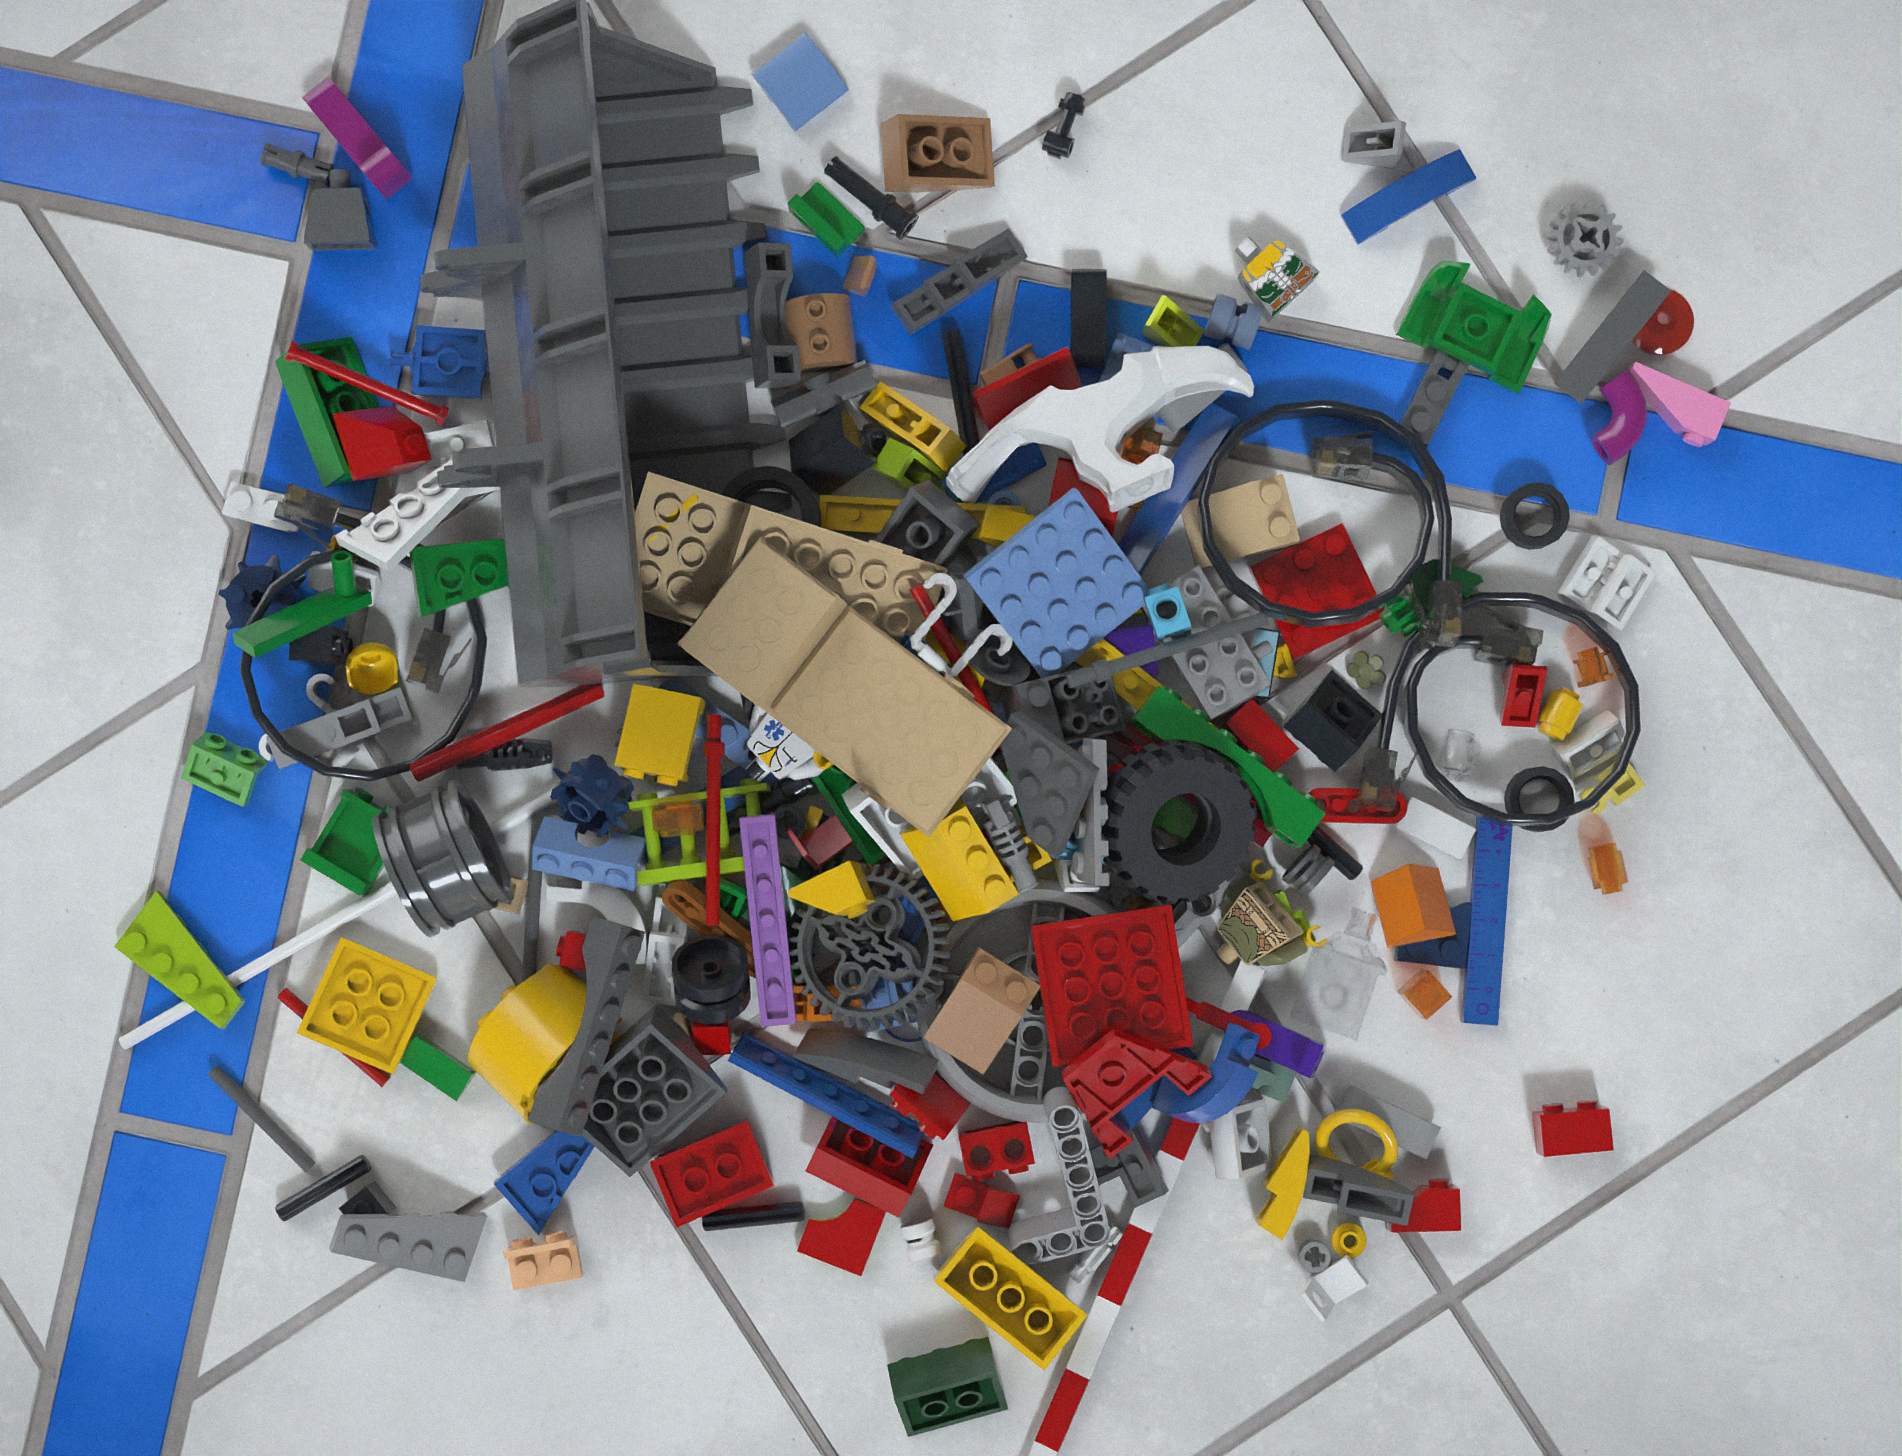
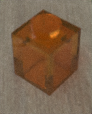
M1421 969L1396 991L1418 1017L1425 1020L1429 1019L1452 998V995L1429 970Z

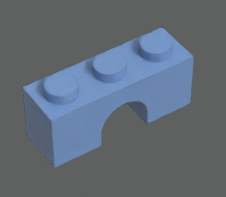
M544 816L533 843L532 870L634 891L638 881L637 871H641L644 864L646 838L612 831L609 840L604 845L586 847L577 841L578 823Z

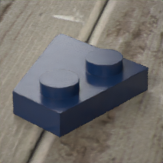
M1463 902L1449 908L1456 932L1455 935L1396 946L1394 960L1465 969L1472 903Z

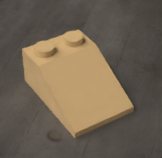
M1283 474L1211 494L1209 507L1214 539L1227 562L1291 547L1301 541ZM1199 498L1188 501L1181 515L1195 567L1199 565L1201 569L1213 567L1203 551L1197 513Z

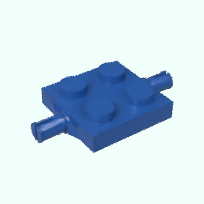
M417 325L416 341L411 353L391 351L390 365L410 366L413 376L411 390L413 395L482 400L483 383L487 372H489L485 330Z

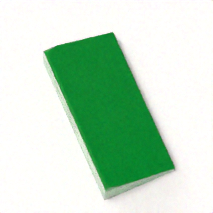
M421 1034L415 1035L400 1062L403 1066L455 1101H458L477 1073Z

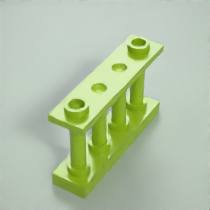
M751 778L740 780V787L721 789L720 876L745 872L743 857H735V852H731L724 799L745 796L747 816L761 815L759 794L770 792V786L767 783H761ZM707 791L658 798L656 792L636 795L637 801L628 802L630 810H642L648 863L645 864L646 870L637 871L639 886L665 884L674 880L686 881L706 878V862H701L700 856L697 857L690 803L707 801ZM676 805L683 859H680L679 866L667 867L666 861H662L656 808Z

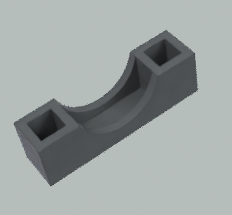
M757 243L744 253L755 388H788L801 380L799 346L792 341L788 334L784 311V302L787 301L789 286L793 279L791 244Z

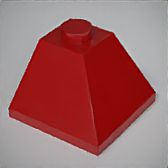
M394 406L339 412L333 415L353 481L411 473L432 460L422 427Z

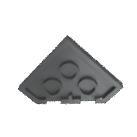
M1019 710L1011 713L1007 725L1012 729L1000 745L1027 836L1055 858L1063 854L1100 768Z

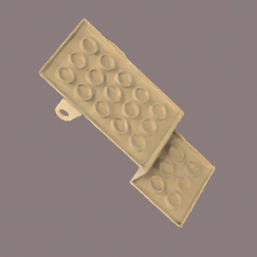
M651 472L647 474L635 512L644 612L691 626L757 539L761 537L840 596L847 605L919 658L918 652L911 647L910 637L925 622V617L909 589L919 583L924 585L925 581L934 574H946L948 568L902 554L903 550L877 541L870 540L869 543ZM694 493L699 500L683 513L681 504ZM679 508V515L676 520L672 522L664 521L674 510ZM661 524L668 526L663 532L655 531ZM658 535L655 539H653V540L648 544L649 540H650L653 536ZM934 584L929 589L925 588L935 607L942 586L939 584ZM927 633L921 638L923 644L925 642Z
M761 537L757 539L677 643V645L751 702L767 712L861 785L860 790L885 809L888 810L889 807L928 837H930L1012 729L973 700L974 695L949 674L944 678Z

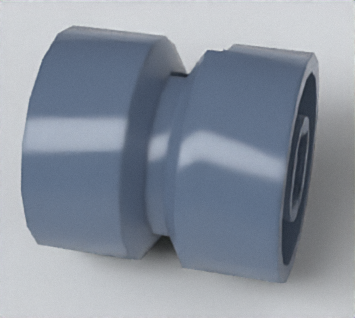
M1217 293L1204 336L1219 341L1229 338L1231 345L1250 350L1264 308L1248 302L1237 305L1236 298Z

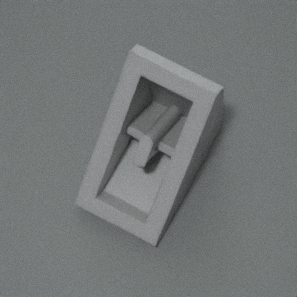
M1394 121L1346 127L1342 161L1394 169L1402 155L1406 122Z

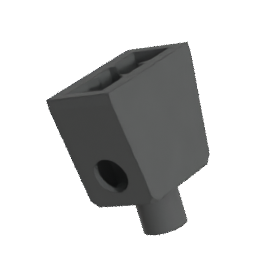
M343 169L330 170V188H315L311 192L304 244L312 251L377 250L367 194L361 188H351L350 171Z

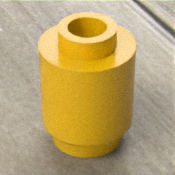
M1563 687L1560 688L1559 692L1552 690L1538 719L1540 725L1537 730L1548 737L1563 741L1566 735L1571 734L1584 706L1582 702L1578 701L1580 695Z

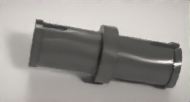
M268 143L264 146V150H267V153L262 151L261 165L289 172L290 177L296 179L301 176L327 186L330 184L328 176L329 171L334 170V164L307 157L305 152L299 150L294 153Z

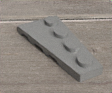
M1083 738V746L1079 747L1078 753L1100 769L1081 810L1080 817H1078L1074 826V834L1076 838H1079L1078 852H1075L1073 855V872L1077 874V879L1094 886H1109V873H1102V860L1104 857L1109 856L1108 841H1105L1104 835L1101 833V826L1108 820V805L1105 798L1100 796V790H1105L1107 787L1106 740Z
M472 1212L469 1215H456L455 1213H440V1215L408 1213L405 1216H387L386 1214L340 1215L329 1249L332 1253L465 1282L487 1215L484 1212Z

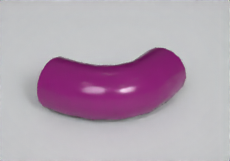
M1629 370L1623 372L1599 390L1612 409V419L1605 428L1591 437V443L1600 458L1608 465H1612L1625 456L1639 442L1647 422L1646 400L1637 381Z

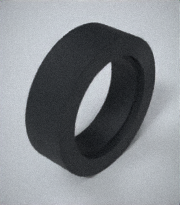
M760 466L748 469L734 477L720 494L743 502L746 497L760 489H780L790 494L798 502L801 510V521L821 527L822 524L820 508L810 488L800 477L780 467Z

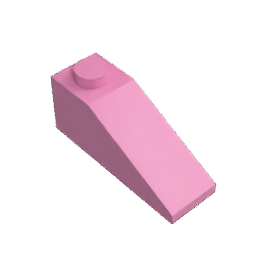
M1638 362L1633 363L1626 369V371L1629 370L1637 381L1644 398L1674 433L1683 436L1682 440L1692 446L1702 447V445L1706 446L1716 440L1731 402Z

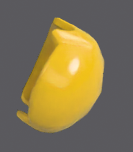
M367 642L355 646L347 656L345 663L347 682L358 693L366 695L384 693L398 682V658L390 646L379 642Z

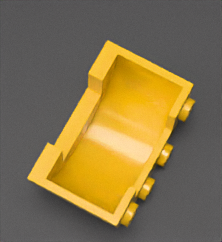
M551 963L544 966L539 972L518 986L511 985L502 993L500 997L501 1002L493 1011L487 1012L478 1021L477 1027L479 1030L471 1043L467 1055L469 1065L528 1124L532 1123L528 1121L538 1087L552 1075L567 1055L581 1025L586 1003L587 984L569 967L553 965ZM619 1017L616 1027L623 1020L621 1017Z

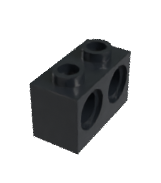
M324 626L289 642V660L304 665L345 666L347 656L353 650V640L348 638L347 631L333 626Z

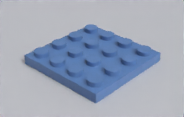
M1074 487L963 575L998 623L1013 638L1014 644L1040 678L1056 675L1144 606V597L1150 596L1149 587L1080 492Z

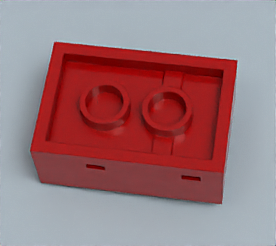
M748 1118L656 1156L649 1162L676 1228L774 1186V1181Z

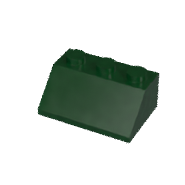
M988 1337L971 1339L963 1344L948 1348H938L930 1353L915 1357H905L897 1362L887 1364L894 1401L908 1437L1009 1410Z

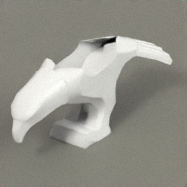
M1154 346L1150 352L1123 355L1122 370L1110 380L1075 390H1059L1050 385L1017 407L993 427L974 448L950 469L949 475L946 477V484L956 497L960 498L964 503H975L991 477L1017 447L1034 442L1066 451L1072 458L1079 479L1100 489L1108 500L1110 512H1116L1170 489L1174 475V464L1172 461L1161 456L1159 453L1149 456L1138 465L1121 459L1118 454L1121 444L1145 424L1161 407L1178 398L1216 390H1230L1244 394L1248 398L1252 397L1254 385L1251 376L1240 368L1227 352L1210 346Z

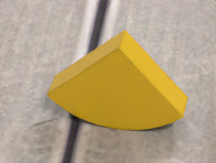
M1286 644L1278 646L1274 677L1293 678L1297 676Z
M815 806L810 807L805 818V828L800 834L801 838L818 827L825 813L824 810Z

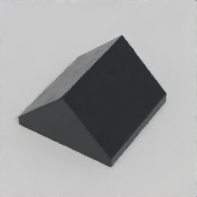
M843 403L789 439L791 472L800 477L818 495L833 494L878 463Z

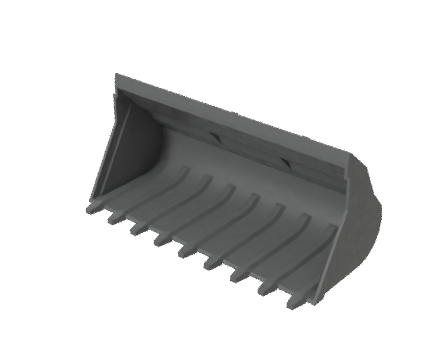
M559 0L517 19L490 49L462 65L477 246L436 251L434 253L435 269L439 271L425 273L419 277L421 292L433 293L434 297L482 298L496 446L465 449L466 453L453 455V465L444 466V470L437 472L438 487H499L517 686L566 687L678 676H718L677 645L690 628L689 625L644 612L635 512L648 472L720 495L725 486L734 477L748 469L754 468L753 450L786 441L785 428L782 429L781 425L750 423L746 383L754 381L752 356L743 355L739 317L749 313L747 288H737L733 249L765 240L766 230L764 223L730 220L727 182L759 173L760 168L758 156L724 153L720 115L753 106L752 89L717 86L715 67L599 26L592 8L586 0ZM755 491L743 501L744 503L775 513L792 508L791 495L782 492Z

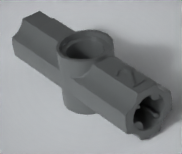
M863 360L833 374L827 372L806 381L803 387L771 400V405L782 429L814 415L817 417L823 416L839 404H844V402L870 392L876 389L877 386L869 366Z

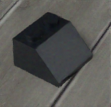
M1331 670L1298 706L1283 727L1296 740L1300 741L1315 754L1322 763L1336 772L1359 750L1381 719L1382 713Z

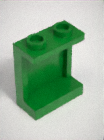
M357 786L354 791L343 788L340 793L343 796L314 846L305 850L300 861L355 894L362 896L369 893L384 868L373 832V816L381 812L389 815V810L392 806L385 804L383 808L372 802L374 798L372 794Z

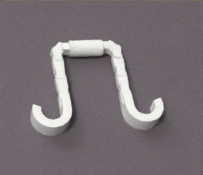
M944 573L934 574L925 581L923 587L928 589L934 584L941 585L944 588L945 596L928 615L925 622L914 632L915 634L910 637L912 649H915L918 652L917 655L936 672L943 674L944 678L947 674L953 678L958 677V673L964 669L968 661L972 659L991 634L1000 639L1001 645L997 650L999 656L1010 650L1013 638L1008 635L1000 624H993L984 629L975 638L973 644L967 648L953 668H950L947 665L948 663L929 645L922 643L921 638L928 632L930 626L937 621L940 614L951 604L956 595L957 587L954 580Z
M317 674L310 678L307 683V696L327 714L337 711L318 696L316 688L323 681L331 686L337 684L338 681L330 675ZM265 734L259 741V751L264 759L273 762L274 756L270 752L266 739L268 735ZM364 738L346 744L331 762L332 766L345 768L360 750L358 747L361 743H364Z

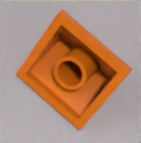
M1406 864L1371 881L1370 884L1387 948L1456 934L1439 868Z

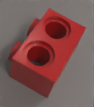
M1012 1121L958 1132L966 1177L974 1176L975 1181L994 1178V1172L1008 1169L1009 1174L1029 1171L1028 1165L1035 1164L1027 1122ZM1018 1139L1024 1144V1150L1019 1156L1012 1157L1004 1151L1005 1144L1009 1140ZM976 1146L986 1147L990 1151L989 1159L984 1163L974 1162L970 1157L972 1149Z

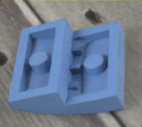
M807 33L802 34L751 74L768 99L778 108L793 131H797L849 91L847 85Z

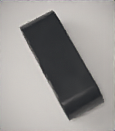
M1072 269L1070 353L1075 367L1105 368L1106 269Z

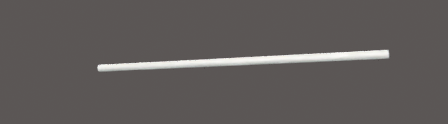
M552 789L490 824L489 826L494 836L501 835L555 804L557 801L550 798ZM392 882L227 976L228 979L236 987L395 896L397 892ZM183 1001L120 1037V1045L123 1049L127 1050L195 1011V1009Z

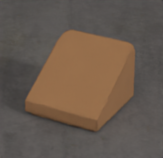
M858 256L852 259L843 284L844 290L864 297L868 295L877 269L875 257Z

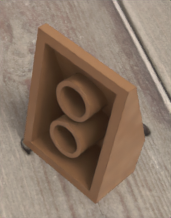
M897 114L881 123L885 192L919 193L992 188L995 186L990 118Z
M978 947L923 1038L984 1075L1041 985Z

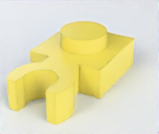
M1630 763L1625 774L1597 802L1596 806L1589 810L1590 814L1602 812L1609 799L1614 806L1619 805L1645 786ZM1614 764L1594 777L1598 784L1612 771ZM1594 788L1583 790L1578 796L1580 800L1585 799Z

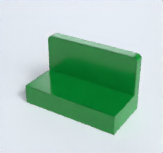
M816 182L802 197L796 193L787 203L789 212L837 258L865 231L864 225L819 182Z

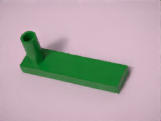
M338 551L331 555L334 587L234 631V644L254 658H257L371 605V592L355 581L352 554L348 551Z

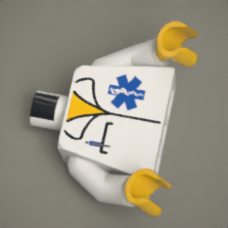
M754 705L749 726L751 737L747 742V746L757 757L746 767L747 772L753 779L761 782L772 772L778 779L788 776L793 780H800L818 776L825 769L834 765L757 705Z

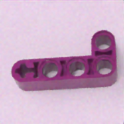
M329 76L302 97L386 200L413 179Z

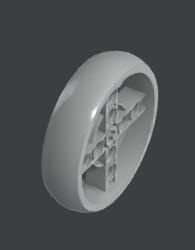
M1036 878L1039 884L1035 888L1023 893L1018 892L1017 896L989 913L952 921L949 916L943 924H949L950 929L941 932V936L951 938L952 943L949 945L942 944V951L951 952L953 956L962 940L987 918L1010 908L1032 905L1027 949L1010 955L1003 962L1040 985L1039 976L1031 969L1032 961L1036 958L1031 926L1038 925L1043 921L1051 923L1063 921L1065 909L1083 917L1120 911L1094 892H1064L1059 880ZM929 945L922 959L923 968L926 967ZM941 958V964L948 966L951 958ZM938 971L937 976L942 978L944 983L943 985H931L937 992L936 997L931 998L924 995L923 997L926 999L928 1006L921 1008L915 1004L918 1013L916 1016L918 1029L924 1048L929 1057L938 1060L937 1071L960 1096L990 1114L1019 1122H1048L1044 1107L1045 1096H1042L1047 1051H1050L1043 1004H1040L1039 1009L1035 1010L1032 1009V1003H1030L1005 1041L1015 1047L1010 1089L1008 1092L983 1080L965 1063L923 1038L961 974ZM1029 1026H1037L1042 1030V1038L1036 1044H1028L1023 1039V1032ZM1029 1060L1035 1062L1038 1065V1072L1035 1077L1025 1079L1019 1075L1018 1069L1022 1062ZM1062 1108V1109L1058 1110V1112H1059V1111H1064V1110H1066L1067 1108Z

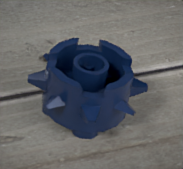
M272 555L265 566L249 567L243 561L239 562L240 572L231 580L230 585L226 589L219 590L218 595L226 600V608L230 615V619L225 625L227 630L245 627L268 586L284 574L281 571L279 556ZM305 574L276 595L263 618L304 600V594L300 586L307 578Z
M591 754L588 758H582L577 762H573L567 773L558 768H553L560 781L552 789L550 798L551 800H556L561 807L557 812L560 818L564 821L578 823L579 833L585 834L589 830L595 832L599 838L608 835L610 829L615 824L626 830L629 828L621 816L629 809L628 802L632 801L631 793L634 791V786L627 777L619 776L615 770L607 766L604 758L600 755Z

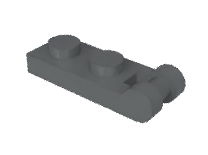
M1439 349L1436 350L1399 423L1420 438L1425 447L1429 445L1469 364ZM1441 366L1452 371L1448 380L1437 375Z

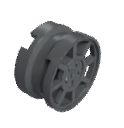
M1315 843L1311 844L1291 864L1281 878L1288 885L1292 883L1296 887V892L1302 898L1320 883L1335 864V861L1329 856L1324 857L1320 853L1321 849Z

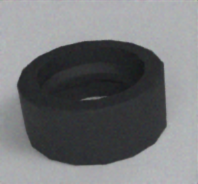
M1541 482L1528 483L1513 491L1503 502L1500 512L1501 528L1507 539L1516 546L1527 550L1542 549L1559 540L1567 530L1570 519L1569 505L1563 494L1553 486ZM1537 496L1544 498L1551 504L1554 510L1555 519L1553 526L1542 536H1530L1523 533L1515 522L1514 514L1516 507L1527 497Z
M1544 766L1527 768L1514 775L1508 783L1504 795L1505 809L1508 814H1525L1519 802L1521 789L1531 780L1543 779L1553 784L1558 791L1559 804L1557 810L1575 802L1573 788L1568 779L1556 769ZM1568 818L1549 826L1519 827L1532 832L1551 831L1563 825Z

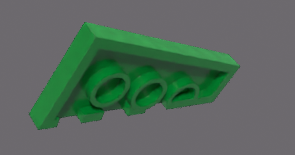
M504 539L414 547L409 552L419 618L508 586Z

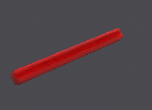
M601 684L578 686L416 760L409 765L415 780L421 782L602 699L605 696Z

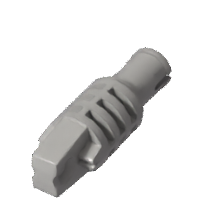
M990 798L982 802L981 806L987 818V822L983 823V826L1000 863L1003 866H1008L1018 892L1023 893L1035 888L1039 882L1027 860L1029 849L1011 810L1005 812L997 798Z

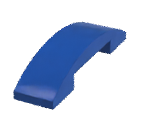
M1458 149L1386 186L1341 214V218L1354 241L1359 245L1386 230L1391 224L1438 198L1455 192L1477 178L1463 153Z

